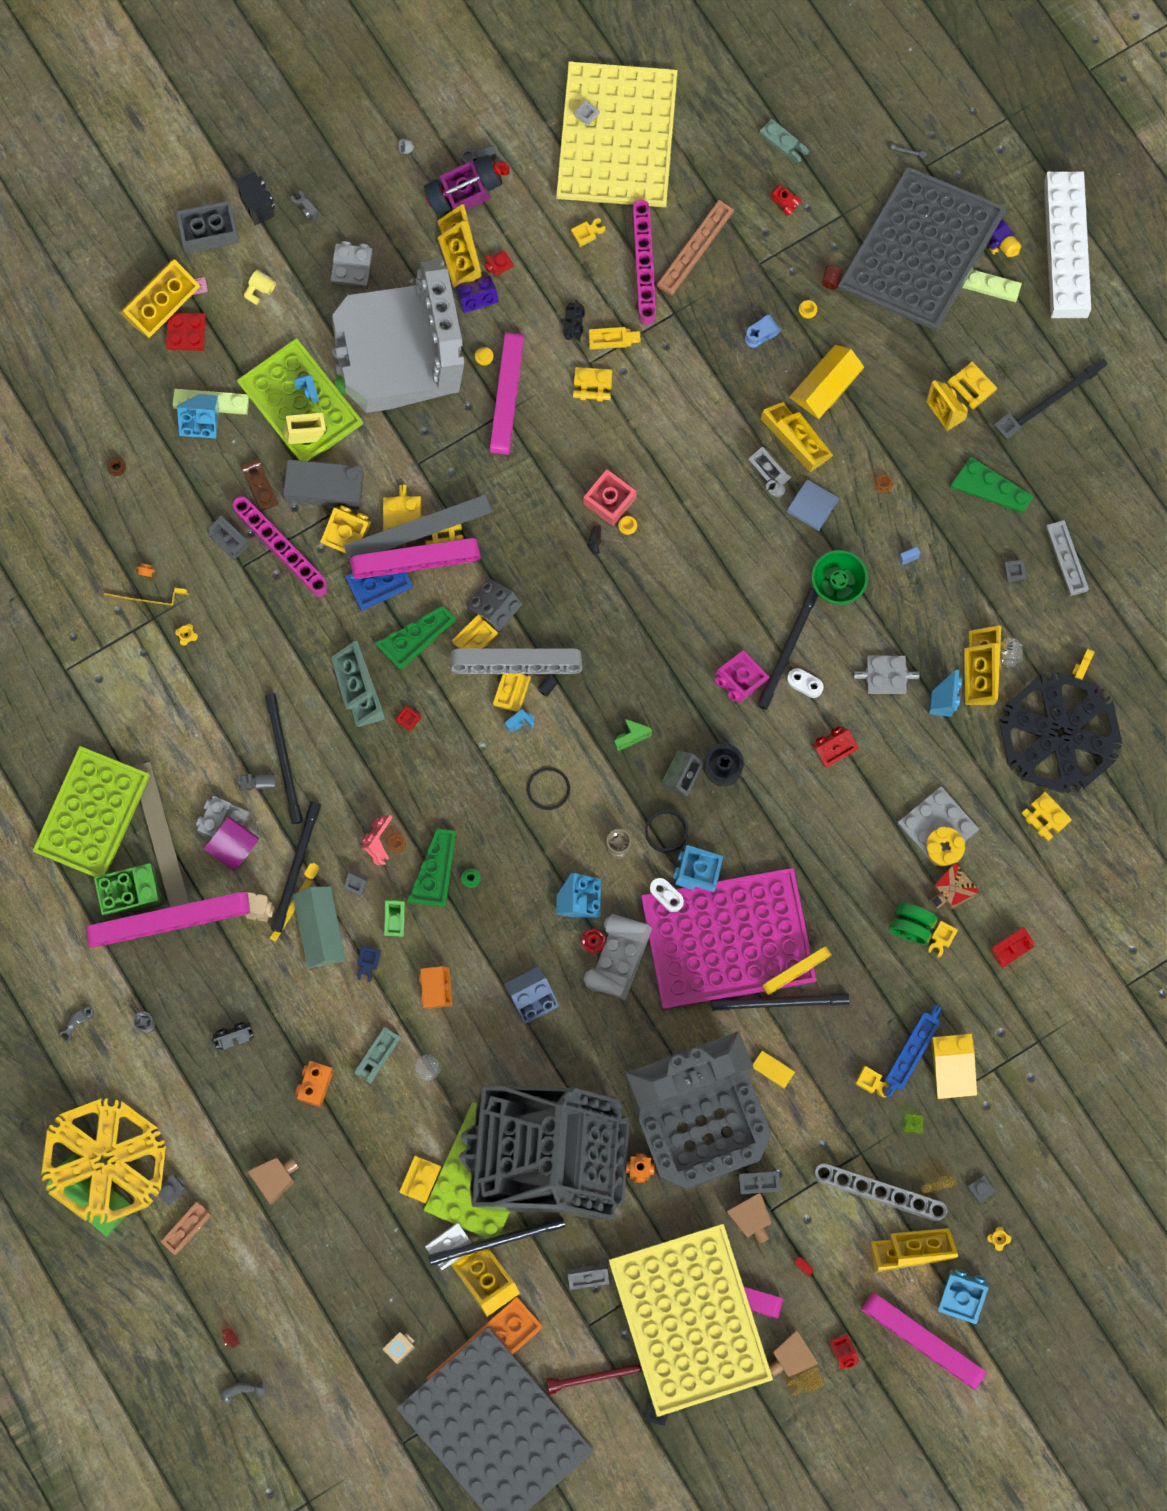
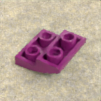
M228 816L204 846V850L235 871L256 845L259 837Z

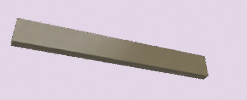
M151 762L133 766L151 775L140 799L170 908L189 904Z

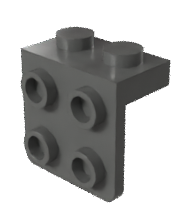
M488 579L469 600L466 607L486 619L493 629L500 632L523 604L513 591L492 579Z

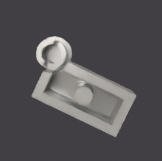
M762 446L749 460L768 481L766 489L769 490L770 494L774 497H781L785 492L784 484L791 476L769 450Z

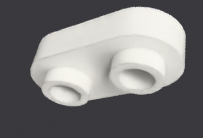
M798 668L789 672L787 682L792 688L811 698H817L822 694L823 683L820 679ZM799 675L801 679L795 680L794 676ZM815 684L817 689H812L810 686Z
M657 878L652 881L650 885L651 894L668 911L677 912L683 907L684 900L682 895L663 878ZM658 886H661L664 890L662 892H658L656 888ZM671 900H676V901H677V905H675V906L671 905V904H670V901H671Z

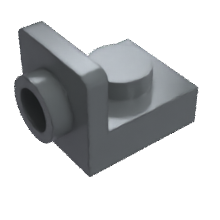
M172 1174L161 1185V1190L158 1194L168 1206L174 1203L186 1191L183 1187L186 1183L178 1175L174 1177Z

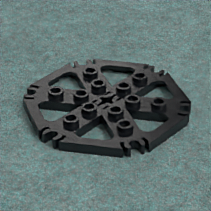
M1053 672L1051 673L1052 680L1047 681L1043 674L1041 676L1042 683H1040L1038 676L1006 703L1005 706L1009 707H1004L1003 711L1007 712L1009 717L1001 716L1000 720L1002 722H999L1008 766L1016 761L1012 765L1011 770L1019 767L1021 772L1017 775L1018 777H1022L1024 773L1027 774L1021 780L1062 794L1065 793L1063 786H1066L1065 790L1069 794L1071 785H1074L1077 792H1079L1081 789L1079 783H1081L1084 790L1117 761L1113 759H1117L1119 755L1114 754L1112 750L1114 748L1121 749L1122 738L1113 700L1106 705L1105 703L1109 702L1111 697L1108 696L1106 699L1100 697V694L1104 691L1103 688L1095 693V690L1100 686L1057 672L1058 680H1056V675ZM1065 684L1084 689L1087 692V697L1068 714L1061 690ZM1034 690L1041 691L1047 717L1021 709L1020 702ZM1103 711L1108 714L1112 733L1110 736L1104 737L1081 728L1099 712ZM1015 728L1040 738L1023 753H1016L1013 748L1010 732ZM1060 728L1064 729L1063 732L1066 733V736L1062 735L1061 738L1055 732L1059 731ZM1075 749L1100 756L1102 763L1090 774L1082 775L1079 771ZM1053 752H1055L1060 774L1058 781L1037 776L1034 772V769Z

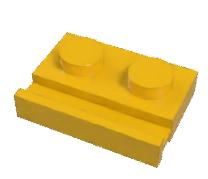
M477 615L452 640V643L458 649H484L498 636V632Z
M503 674L493 706L519 712L522 708L531 676Z
M414 1156L399 1193L426 1204L441 1166Z

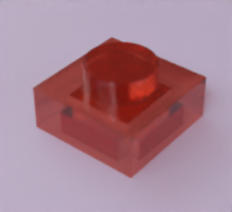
M228 1326L222 1330L224 1333L222 1339L227 1347L232 1346L235 1349L241 1345L231 1327Z

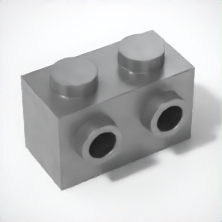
M677 751L661 785L672 793L688 796L704 762L692 753Z

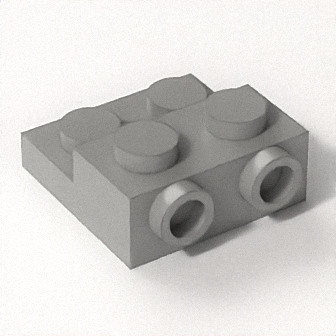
M342 241L341 244L336 243L331 283L367 288L373 259V249L367 244H359L358 247L351 246L352 244L347 241Z
M213 796L211 800L208 799L205 803L204 810L206 812L204 817L200 816L196 823L197 831L203 836L212 838L218 827L228 816L244 827L250 813L231 805L230 802Z

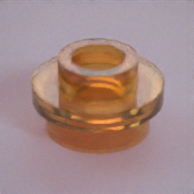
M888 475L878 476L875 480L876 490L880 493L890 492L893 488L892 478ZM882 482H885V483L887 484V486H886V487H882V486H881V483H882Z
M394 834L388 838L387 847L392 853H401L406 848V840L402 835ZM399 841L400 846L394 847L393 843Z

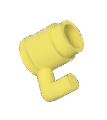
M256 270L249 280V286L244 293V298L257 305L260 298L253 295L254 290L257 289L262 293L270 295L276 286V282L260 270Z

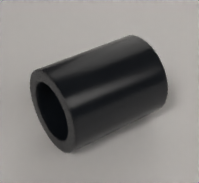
M547 675L537 690L545 697H548L558 683Z

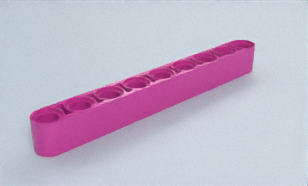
M234 893L86 926L88 947L109 945L249 914L251 911L248 893Z

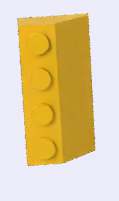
M173 259L119 313L133 327L150 338L200 285Z

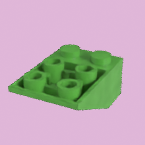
M151 863L94 877L102 915L142 910L163 905L155 867Z

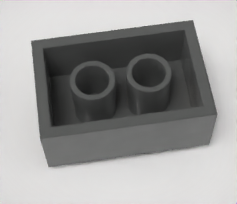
M231 201L176 212L185 254L240 243Z

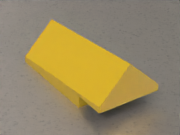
M461 204L437 221L442 234L438 237L454 288L463 283L481 278V270L465 206Z
M834 345L789 398L819 420L864 369V366L852 349Z
M784 402L766 408L762 412L760 419L809 472H812L833 456L800 412L792 414Z
M1000 625L969 631V648H964L966 705H995L998 700L1001 645Z
M949 1228L891 1233L890 1240L871 1241L874 1273L952 1260L958 1257Z

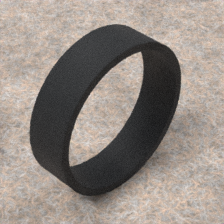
M662 809L652 814L647 821L645 829L649 845L662 853H671L680 849L688 835V826L684 817L671 809ZM672 814L683 822L685 837L679 845L673 848H661L650 840L648 826L658 815Z

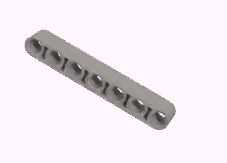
M454 649L450 653L451 671L456 674H577L582 671L581 651L578 649Z
M820 1164L814 1171L815 1180L821 1184L933 1221H940L947 1214L946 1205L940 1201L828 1164ZM826 1169L829 1174L828 1177L825 1179L819 1177L818 1170ZM839 1175L846 1176L847 1184H839L837 1177ZM858 1181H863L866 1184L865 1191H859L856 1188ZM878 1187L885 1190V1196L882 1198L875 1194V1189ZM895 1194L903 1195L904 1203H896L894 1200ZM915 1200H920L923 1203L922 1210L914 1208L913 1202ZM934 1206L942 1209L941 1216L933 1214L932 1208Z

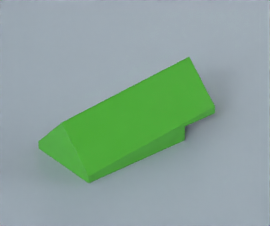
M72 1155L59 1166L65 1165L79 1158H77L75 1155ZM91 1177L65 1187L63 1190L64 1194L79 1206H86L89 1199ZM111 1187L109 1208L116 1211L131 1205ZM95 1215L91 1224L108 1237L126 1216L106 1224L105 1215L103 1223L100 1224V1217Z

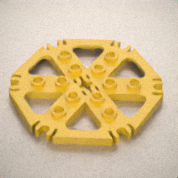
M101 1098L59 1114L56 1117L55 1122L59 1124V1127L55 1128L50 1125L46 1132L41 1175L46 1174L42 1177V1181L50 1180L52 1182L51 1185L46 1187V1190L49 1191L48 1194L85 1221L87 1220V1213H89L88 1220L91 1223L93 1216L97 1215L100 1217V1224L103 1223L106 1215L107 1224L147 1208L153 1202L148 1194L151 1193L157 1197L161 1190L166 1146L159 1148L164 1145L165 1141L157 1142L155 1140V1137L161 1134L160 1131H157L158 1128L122 1101L120 1102V1109L117 1108L118 1100H115L114 1106L110 1107L107 1104V1098H105L103 1106H101ZM96 1113L98 1115L96 1141L73 1125L72 1121L86 1114ZM126 1117L142 1129V1135L116 1144L119 1119ZM56 1142H60L81 1158L54 1168L51 1165L53 1145ZM146 1155L154 1156L153 1179L147 1180L126 1163ZM101 1156H103L104 1159H109L106 1165H104V1163H98L101 1159ZM91 1177L89 1199L86 1206H79L64 1194L63 1190L65 1187ZM112 1181L134 1197L135 1201L133 1204L116 1211L109 1208Z

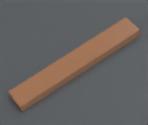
M718 200L657 283L658 288L673 296L734 212L733 208Z

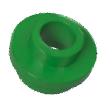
M467 869L461 876V881L467 888L477 887L481 880L479 872L475 869ZM473 875L475 878L473 881H468L467 877Z

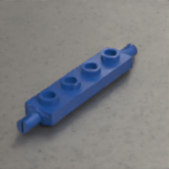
M934 1005L930 1014L922 1013L884 1080L889 1086L883 1095L887 1096V1098L891 1099L895 1089L903 1090L938 1029L940 1021L936 1017L942 1009L938 1005Z

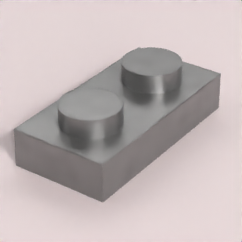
M607 1264L567 1269L570 1290L609 1284Z

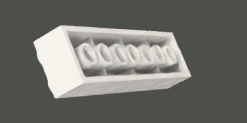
M1047 172L1044 180L1051 318H1088L1091 311L1084 172Z

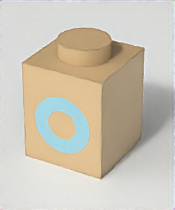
M399 1332L383 1350L398 1365L415 1348L412 1345L414 1340L407 1333L402 1335Z

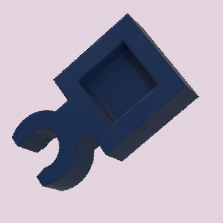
M365 946L361 947L357 965L362 967V969L357 973L358 980L361 979L362 974H367V981L371 982V969L377 970L381 950Z

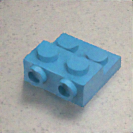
M686 845L684 852L680 851L677 859L680 867H676L674 871L675 885L692 890L695 887L714 892L723 856Z
M961 1269L950 1270L938 1312L976 1324L989 1288V1283L982 1276L975 1275L972 1278L967 1276V1272Z

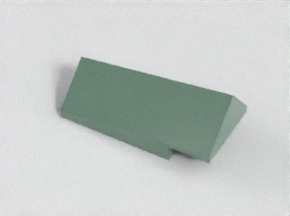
M354 641L332 656L331 659L345 709L352 710L356 727L385 720L359 644L357 641Z
M331 886L309 887L293 894L307 968L310 969L346 961Z

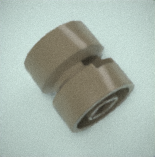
M614 829L611 831L606 840V848L609 855L613 858L621 859L630 853L632 844L630 834L624 829Z

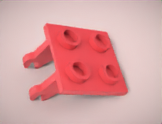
M390 815L377 817L371 825L373 827L369 834L366 833L361 840L362 845L360 848L372 857V861L376 865H384L386 863L382 860L384 858L389 859L379 837L393 818Z

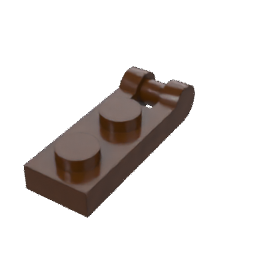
M258 457L252 459V462L247 464L245 462L240 465L262 512L279 504ZM256 468L258 472L251 475L250 470Z

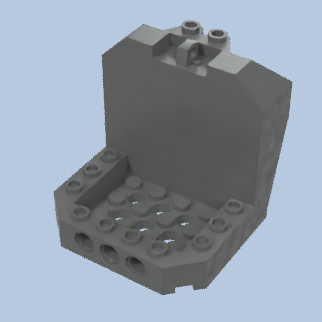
M739 1031L626 1073L632 1108L653 1163H655L654 1166L659 1179L673 1184L684 1191L758 1164L771 1137V1132L750 1081L754 1068ZM716 1109H722L725 1112L723 1119H716L714 1117ZM704 1116L707 1123L704 1126H698L695 1122L696 1117ZM683 1122L688 1125L686 1133L678 1132L677 1125ZM724 1127L730 1128L732 1130L731 1137L724 1138L721 1135V1129ZM705 1134H710L713 1136L714 1142L706 1145L703 1143L702 1137ZM692 1141L695 1144V1149L692 1152L686 1151L684 1149L685 1142Z
M482 1086L476 1107L475 1124L461 1134V1141L467 1146V1150H464L459 1155L460 1162L471 1174L469 1189L472 1207L496 1212H561L588 1219H612L615 1215L614 1209L621 1207L624 1203L630 1122L627 1116H622L620 1111L623 1107L621 1101L578 1088Z

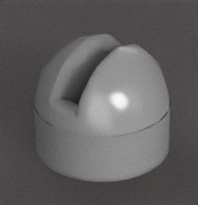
M401 139L399 141L398 147L401 154H408L413 151L414 145L411 140Z

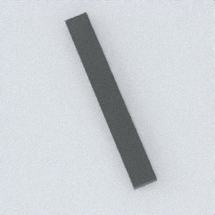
M486 495L343 546L350 563V558L353 556L386 551L490 514L492 510Z

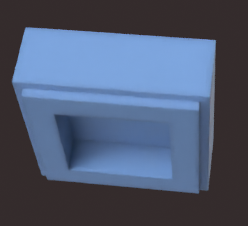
M918 547L900 554L899 562L901 566L919 558L920 551Z

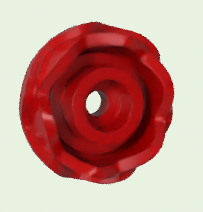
M597 929L584 932L581 940L582 947L589 953L601 951L605 946L604 934Z

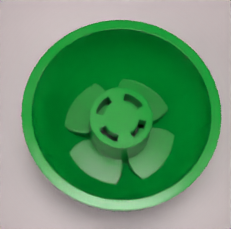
M844 550L828 552L821 556L813 567L812 584L814 590L827 603L833 605L850 604L859 599L867 587V568L863 561L851 552Z

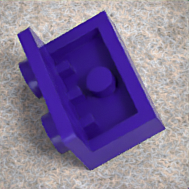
M490 276L455 287L464 313L499 302L496 287Z

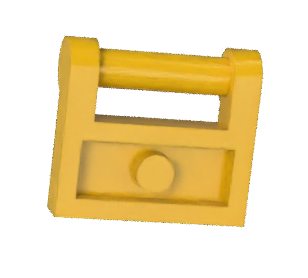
M973 362L947 382L963 396L972 410L997 390V387ZM962 380L976 394L977 398H974L959 381Z

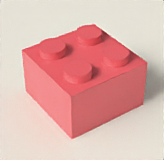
M606 469L584 496V505L614 526L635 501L637 491Z

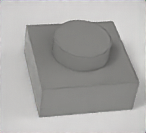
M587 100L574 112V116L587 127L600 114V111Z

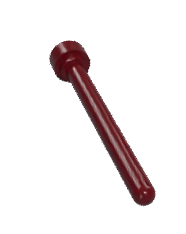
M637 1364L563 1380L555 1379L554 1377L547 1378L549 1395L555 1394L564 1387L639 1373L642 1371V1366Z

